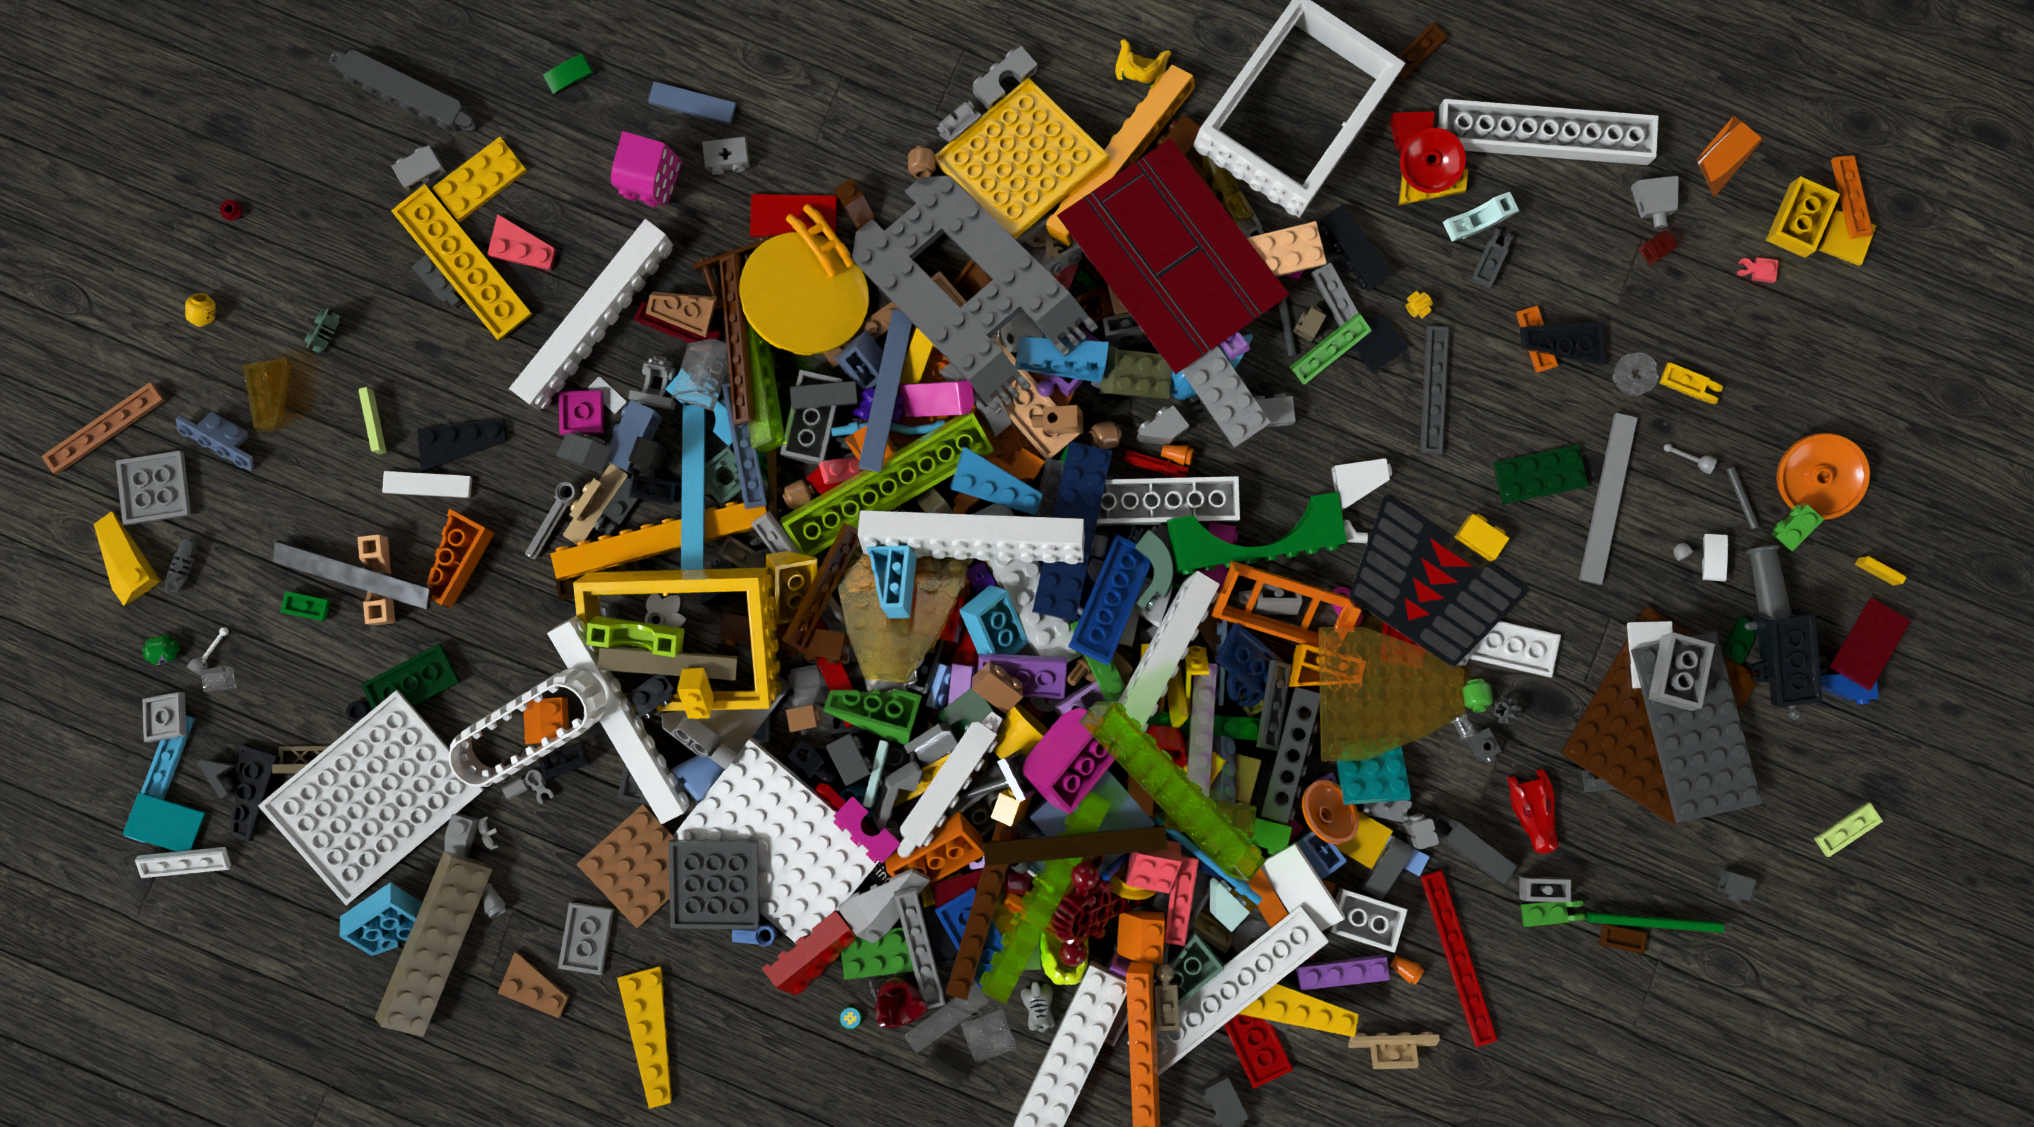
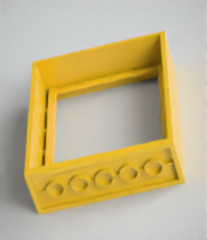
M769 567L592 572L585 574L573 583L576 614L579 620L584 622L586 628L588 622L596 616L601 617L599 595L663 593V596H667L668 593L747 591L755 691L713 692L714 702L712 710L770 709L782 694V683L778 682L780 662L776 659L778 640L774 636L777 621L773 617L772 609L775 607L774 596H771L773 576L769 574ZM679 693L673 695L675 700L664 707L660 704L656 707L657 711H684L685 709Z

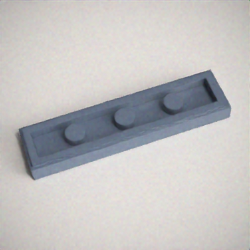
M653 82L648 99L649 104L728 125H731L736 108V103L658 82Z

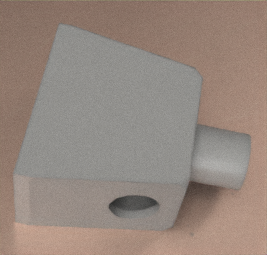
M1678 176L1636 181L1631 186V190L1640 217L1643 219L1653 217L1654 228L1656 229L1667 227L1666 216L1672 215L1678 208Z

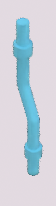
M938 420L933 424L913 427L891 422L890 431L910 436L925 434L946 422L945 420ZM853 422L848 423V426L831 428L832 436L851 435L868 425V422L861 424Z

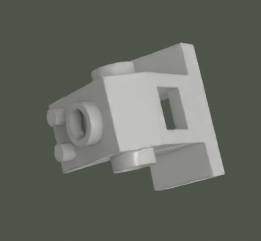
M663 356L649 358L644 363L642 374L646 375L642 391L630 390L628 399L639 404L674 411L676 402L671 398H667L668 391L665 389L669 385L670 380L673 381L675 376V368H672L673 362L666 361L667 358ZM654 376L663 378L661 390L651 388Z

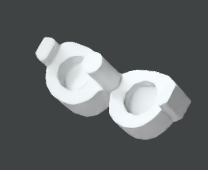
M487 816L479 820L478 829L482 835L483 843L492 850L498 846L494 844L490 835L497 833V830L492 829L488 831Z

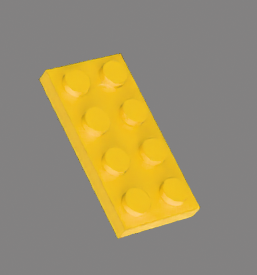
M498 137L433 186L432 189L460 223L528 171L503 139Z

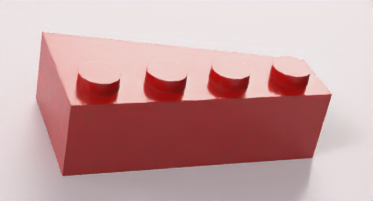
M833 911L812 928L813 933L811 935H806L795 941L796 947L787 953L783 951L777 956L779 960L772 966L766 964L761 968L776 988L795 996L802 993L814 978L822 974L823 969L829 963L838 958L839 953L845 947L850 946L854 942L856 935L840 912Z

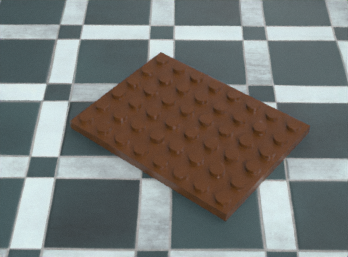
M1645 607L1636 622H1667L1670 620L1651 608ZM1672 622L1673 633L1688 637L1693 636ZM1627 637L1560 754L1596 777L1601 778L1607 784L1668 823L1676 825L1641 688H1632L1631 657ZM1723 655L1739 714L1756 682L1750 680V675H1756Z

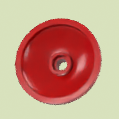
M1437 127L1426 128L1413 134L1403 146L1400 155V169L1404 179L1411 187L1424 193H1438L1452 187L1463 174L1466 164L1465 150L1458 137L1446 129ZM1430 155L1436 156V160L1434 162L1428 161V157Z

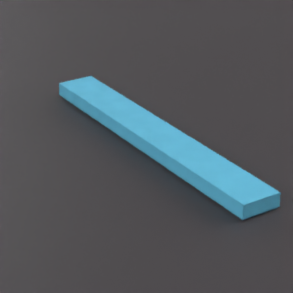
M704 404L683 405L681 570L704 569L706 407Z

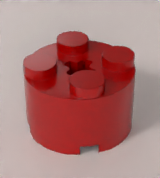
M1151 725L1148 731L1143 734L1140 741L1142 764L1147 768V771H1156L1159 776L1172 775V771L1178 769L1179 772L1185 767L1187 763L1185 738L1180 728Z

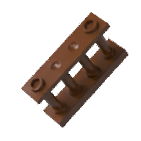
M764 236L758 239L756 243L713 258L704 257L699 259L698 263L693 264L697 273H704L711 296L717 297L713 317L723 314L724 307L723 297L720 295L711 269L720 266L719 259L734 253L740 254L746 263L756 248L773 237Z

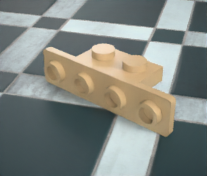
M610 464L599 481L593 479L592 482H587L582 491L584 492L579 500H575L570 508L571 513L569 515L573 517V520L563 533V536L576 545L578 542L586 541L594 529L596 521L603 514V510L628 477V474Z
M1403 1032L1396 1036H1389L1388 1033H1378L1375 1036L1359 1033L1356 1034V1037H1350L1348 1047H1370L1373 1069L1418 1068L1416 1046H1436L1440 1036L1433 1035L1432 1032H1422L1419 1035Z

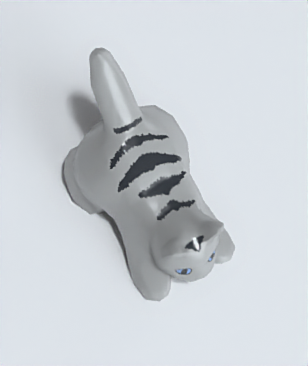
M1034 981L1031 989L1025 987L1021 991V999L1029 1012L1028 1027L1032 1031L1045 1032L1049 1027L1053 1028L1056 1025L1050 1008L1053 990L1048 984L1040 987Z

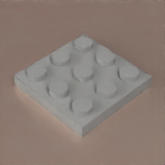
M175 451L116 461L123 525L191 516L184 452Z

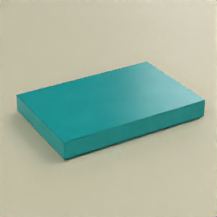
M139 792L122 835L176 852L190 851L194 846L206 812Z

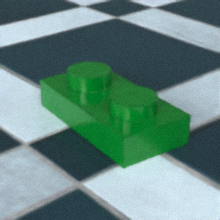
M285 591L280 612L325 622L330 600Z

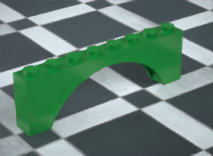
M1338 492L1310 497L1305 513L1295 527L1282 538L1260 547L1237 546L1220 540L1208 532L1194 515L1167 520L1175 572L1182 571L1183 575L1195 573L1196 568L1202 567L1204 571L1216 570V565L1224 564V568L1230 567L1231 560L1235 562L1245 560L1246 565L1258 563V558L1265 557L1266 561L1279 559L1278 555L1286 554V558L1299 556V551L1306 550L1307 554L1320 552L1319 548L1326 547L1327 551L1340 549V544L1347 543Z

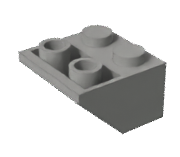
M1174 405L1169 409L1165 406L1156 413L1155 420L1152 422L1147 420L1139 427L1136 439L1138 442L1170 445L1186 433L1189 424Z

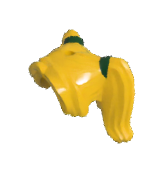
M1126 39L1121 40V51L1115 68L1117 79L1137 80L1146 83L1151 88L1155 87L1163 72L1166 71V65L1171 52L1169 50L1161 52L1156 60L1143 58L1131 52V45Z

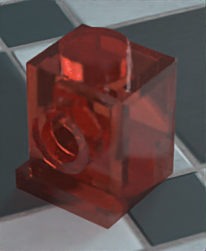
M1664 230L1638 249L1651 266L1677 248L1675 246L1676 239L1671 233H1666Z

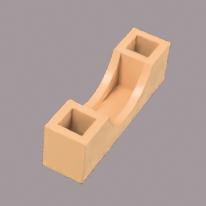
M382 535L358 537L359 559L363 566L391 574L388 537ZM367 591L366 599L363 602L365 624L382 625L395 623L394 600Z

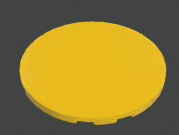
M797 232L775 236L756 248L743 268L739 285V296L743 312L753 329L764 340L779 349L782 348L799 355L831 352L853 338L865 319L869 293L862 270L855 263L847 268L834 248L826 253L837 272V275L830 278L817 256L801 235ZM817 234L813 236L819 246L829 241L828 238Z

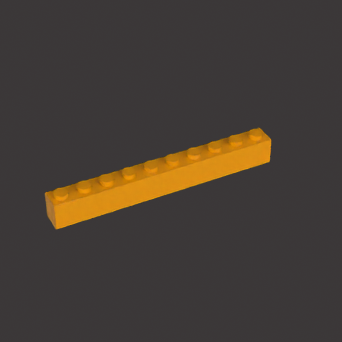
M1171 65L1167 71L1163 72L1159 82L1149 90L1148 96L1137 105L1133 115L1125 120L1121 130L1111 138L1110 144L1104 150L1109 154L1110 160L1074 189L1067 198H1064L1057 211L1049 216L1046 227L1051 237L1069 247L1073 244L1074 238L1057 215L1139 160L1194 90L1195 84L1192 74L1174 65Z
M735 501L725 504V508L717 510V507L705 509V543L725 538L728 535L733 536L755 530L751 523L768 512L767 506L745 510L744 503L738 504ZM674 518L665 519L661 525L657 526L646 524L641 526V530L634 532L632 529L619 532V536L615 537L604 535L598 537L599 541L590 543V540L577 543V547L569 548V546L556 548V552L550 553L556 579L561 581L681 549V519L676 521Z

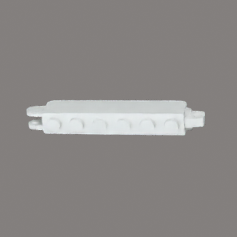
M991 712L981 723L975 722L970 725L900 827L901 835L904 839L900 846H898L897 852L901 857L906 858L910 856V853L914 851L916 846L921 849L923 845L927 847L934 837L932 834L936 826L941 827L947 818L944 815L949 807L951 809L954 808L960 799L957 796L960 790L967 789L973 780L970 778L973 771L976 770L978 772L984 764L983 756L987 751L991 753L998 742L995 739L997 737L996 732L1002 722L1000 716Z

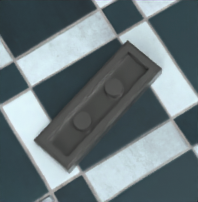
M855 381L790 387L792 410L858 404Z

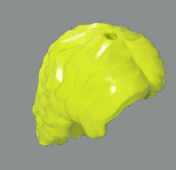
M1042 931L1040 949L1042 952V967L1045 974L1057 985H1074L1081 982L1089 965L1088 938L1084 943L1087 948L1085 962L1078 967H1069L1064 965L1059 957V949L1063 942Z

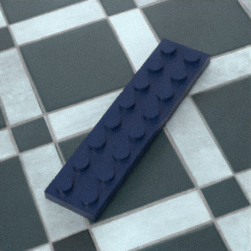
M1069 442L1053 518L1084 520L1083 562L1068 564L1062 561L1054 563L1043 562L1032 613L1073 622L1076 621L1112 454L1111 450Z

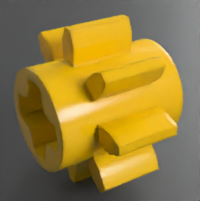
M1415 291L1407 298L1409 303L1405 305L1406 309L1414 318L1419 315L1422 319L1432 311L1430 306L1433 305V302L1425 292L1419 294L1418 291Z

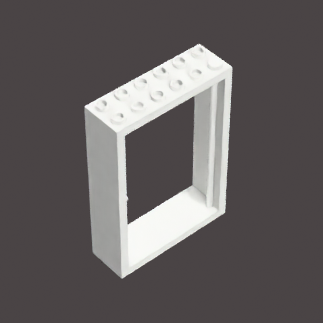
M1292 0L1201 126L1193 147L1201 155H1207L1214 160V163L1219 167L1229 170L1235 178L1247 182L1253 190L1265 194L1271 202L1283 206L1289 214L1300 218L1392 86L1405 62L1313 1ZM1294 25L1376 79L1348 121L1343 122V128L1303 185L1219 130Z

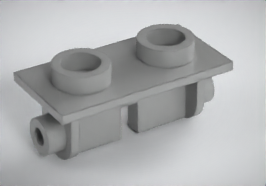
M970 101L964 102L953 111L957 118L954 119L951 114L939 123L937 130L942 138L950 142L958 138L964 129L973 125L981 114L973 109L975 107Z

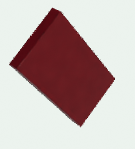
M1870 598L1829 667L1866 690H1871L1908 627L1910 620Z

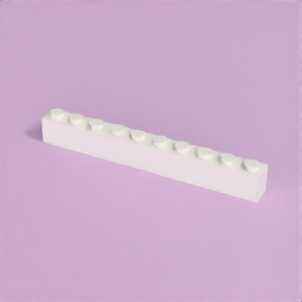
M576 615L557 625L547 634L568 669L587 671L601 682L605 690L606 703L604 705L605 712L599 721L658 820L663 824L686 811L689 807L688 797L677 785L675 775L668 770L666 760L655 748L653 738L646 733L641 718H636V714L632 709V703L621 691L619 681L613 677L609 670H598V646L586 645L587 628L584 622L579 620Z

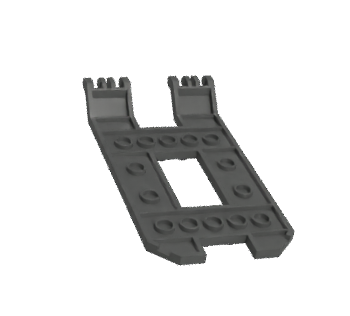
M950 176L922 177L905 190L906 195L915 205L884 231L871 219L856 232L852 260L968 380L986 404L998 415L1002 411V407L993 400L997 395H1000L1008 405L1012 403V400L1003 391L1004 389H1007L1015 399L1019 397L1017 390L1010 386L1012 382L1016 380L1023 390H1027L1031 385L990 337L1023 310L1037 324L1057 351L1065 357L1070 353V350L1065 344L1060 342L1063 338L1067 337L1070 343L1077 347L1080 343L1070 332L1073 331L1083 341L1086 339V335L1077 326L1083 322L1090 332H1094L1098 326L1085 313L1071 293ZM943 233L992 279L990 283L962 307H959L913 261L917 255Z

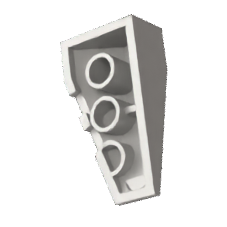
M912 868L891 877L886 884L871 886L870 891L863 894L860 892L852 894L838 906V910L856 936L875 943L900 918L894 891L916 886L919 895L930 881V877Z

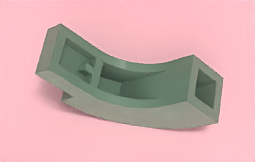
M1149 530L1135 546L1136 550L1148 558L1154 567L1153 581L1136 603L1144 611L1147 607L1151 609L1158 600L1157 594L1166 598L1174 578L1173 562L1167 547Z

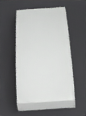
M1705 534L1703 537V580L1726 581L1728 535Z

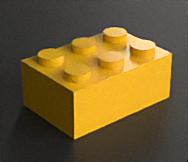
M1800 176L1790 183L1766 241L1804 258L1814 253L1840 194Z

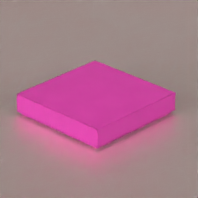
M602 390L559 392L560 435H566V433L575 434L576 431L582 434H604V396Z

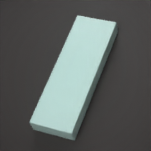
M880 740L863 802L865 807L872 808L874 806L890 746L885 741Z

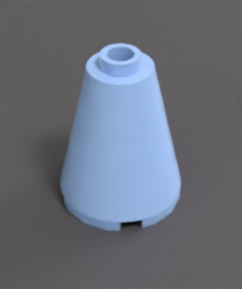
M697 755L673 767L670 771L675 775L680 786L698 804L703 800L706 793L725 769L708 756L701 757Z

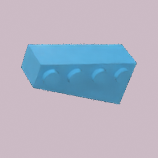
M1019 337L1015 367L1017 370L1101 383L1106 366L1109 342L1078 340L1080 344L1074 347L1069 340L1062 339L1060 342L1065 344L1070 350V353L1064 357L1048 338Z
M963 445L950 486L951 490L1036 515L1042 498L1040 491Z

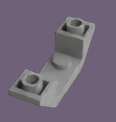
M951 363L940 370V374L947 382L967 380ZM972 386L974 405L983 415L981 422L996 437L1012 424L1000 398L996 396L993 400L1002 407V411L997 415Z
M911 761L884 778L872 814L878 830L881 831L885 828L899 842L902 838L900 827L895 820H890L892 817V806L894 801L898 799L899 789L915 791L917 785L920 784L922 771L917 762Z

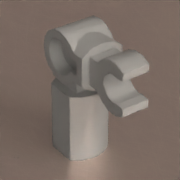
M532 769L526 774L525 778L521 776L502 787V791L508 800L529 790V785L533 791L536 790V798L540 804L544 803L543 793H548L550 798L555 796L553 790L546 787L544 774L540 769Z

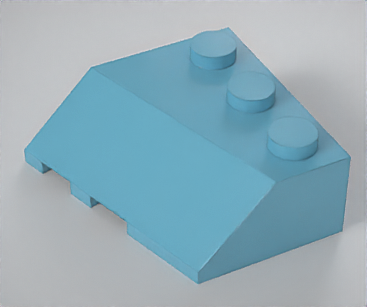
M390 882L340 916V937L371 956L398 947V943L408 939L422 902Z

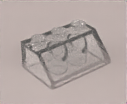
M716 339L688 343L671 397L713 411L728 367L727 343Z

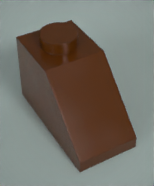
M852 178L834 188L835 195L858 230L871 219L876 220L866 199Z
M1129 770V776L1125 777V789L1151 819L1156 820L1159 774L1156 771Z

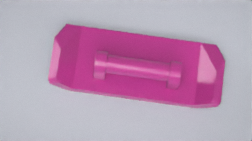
M968 380L914 384L900 383L897 394L904 399L903 403L899 405L903 409V417L968 414L974 405L973 389Z

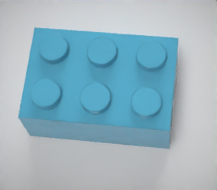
M990 585L959 610L978 655L979 653L1015 655L1029 643L1008 591Z

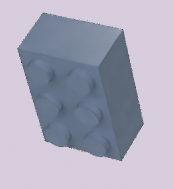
M630 400L629 404H626L622 410L621 416L623 417L620 424L617 423L612 431L613 439L611 443L606 445V447L611 448L606 462L633 475L637 473L662 417L655 410Z

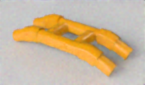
M809 204L804 206V212L816 224L808 230L804 223L792 214L787 216L786 221L802 236L830 278L837 275L831 259L826 254L830 250L835 248L847 268L854 265L847 247L839 240L818 210ZM823 231L829 241L819 246L813 236Z

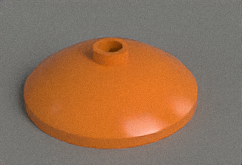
M1319 780L1306 788L1302 797V810L1310 829L1319 838L1331 844H1343L1351 840L1356 835L1359 827V815L1355 804L1343 805L1340 785L1328 780Z

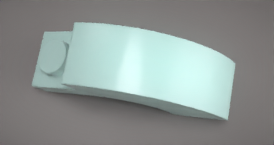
M1507 192L1492 198L1471 211L1449 218L1443 224L1451 241H1455L1482 232L1517 213L1519 209L1511 193Z

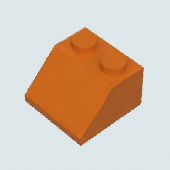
M546 698L538 703L534 700L526 703L527 709L524 710L525 744H539L541 739L546 736L550 739L558 736L556 731L561 727L565 730L569 729L568 698Z
M1129 910L1120 914L1117 954L1139 963L1163 964L1164 912Z

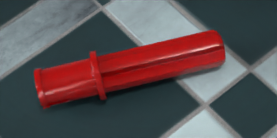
M1130 450L1126 452L1124 457L1125 463L1162 473L1165 477L1169 475L1176 478H1186V474L1179 473L1178 471L1187 473L1189 468L1171 463L1170 460L1167 462Z

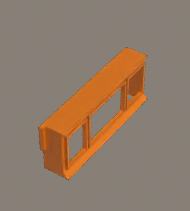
M1231 560L1227 576L1216 602L1212 606L1211 616L1232 623H1239L1242 626L1294 642L1338 653L1346 633L1352 632L1361 608L1356 607L1350 597ZM1238 575L1256 580L1244 610L1226 605ZM1264 583L1312 598L1300 627L1252 613ZM1320 600L1342 607L1330 636L1307 630Z

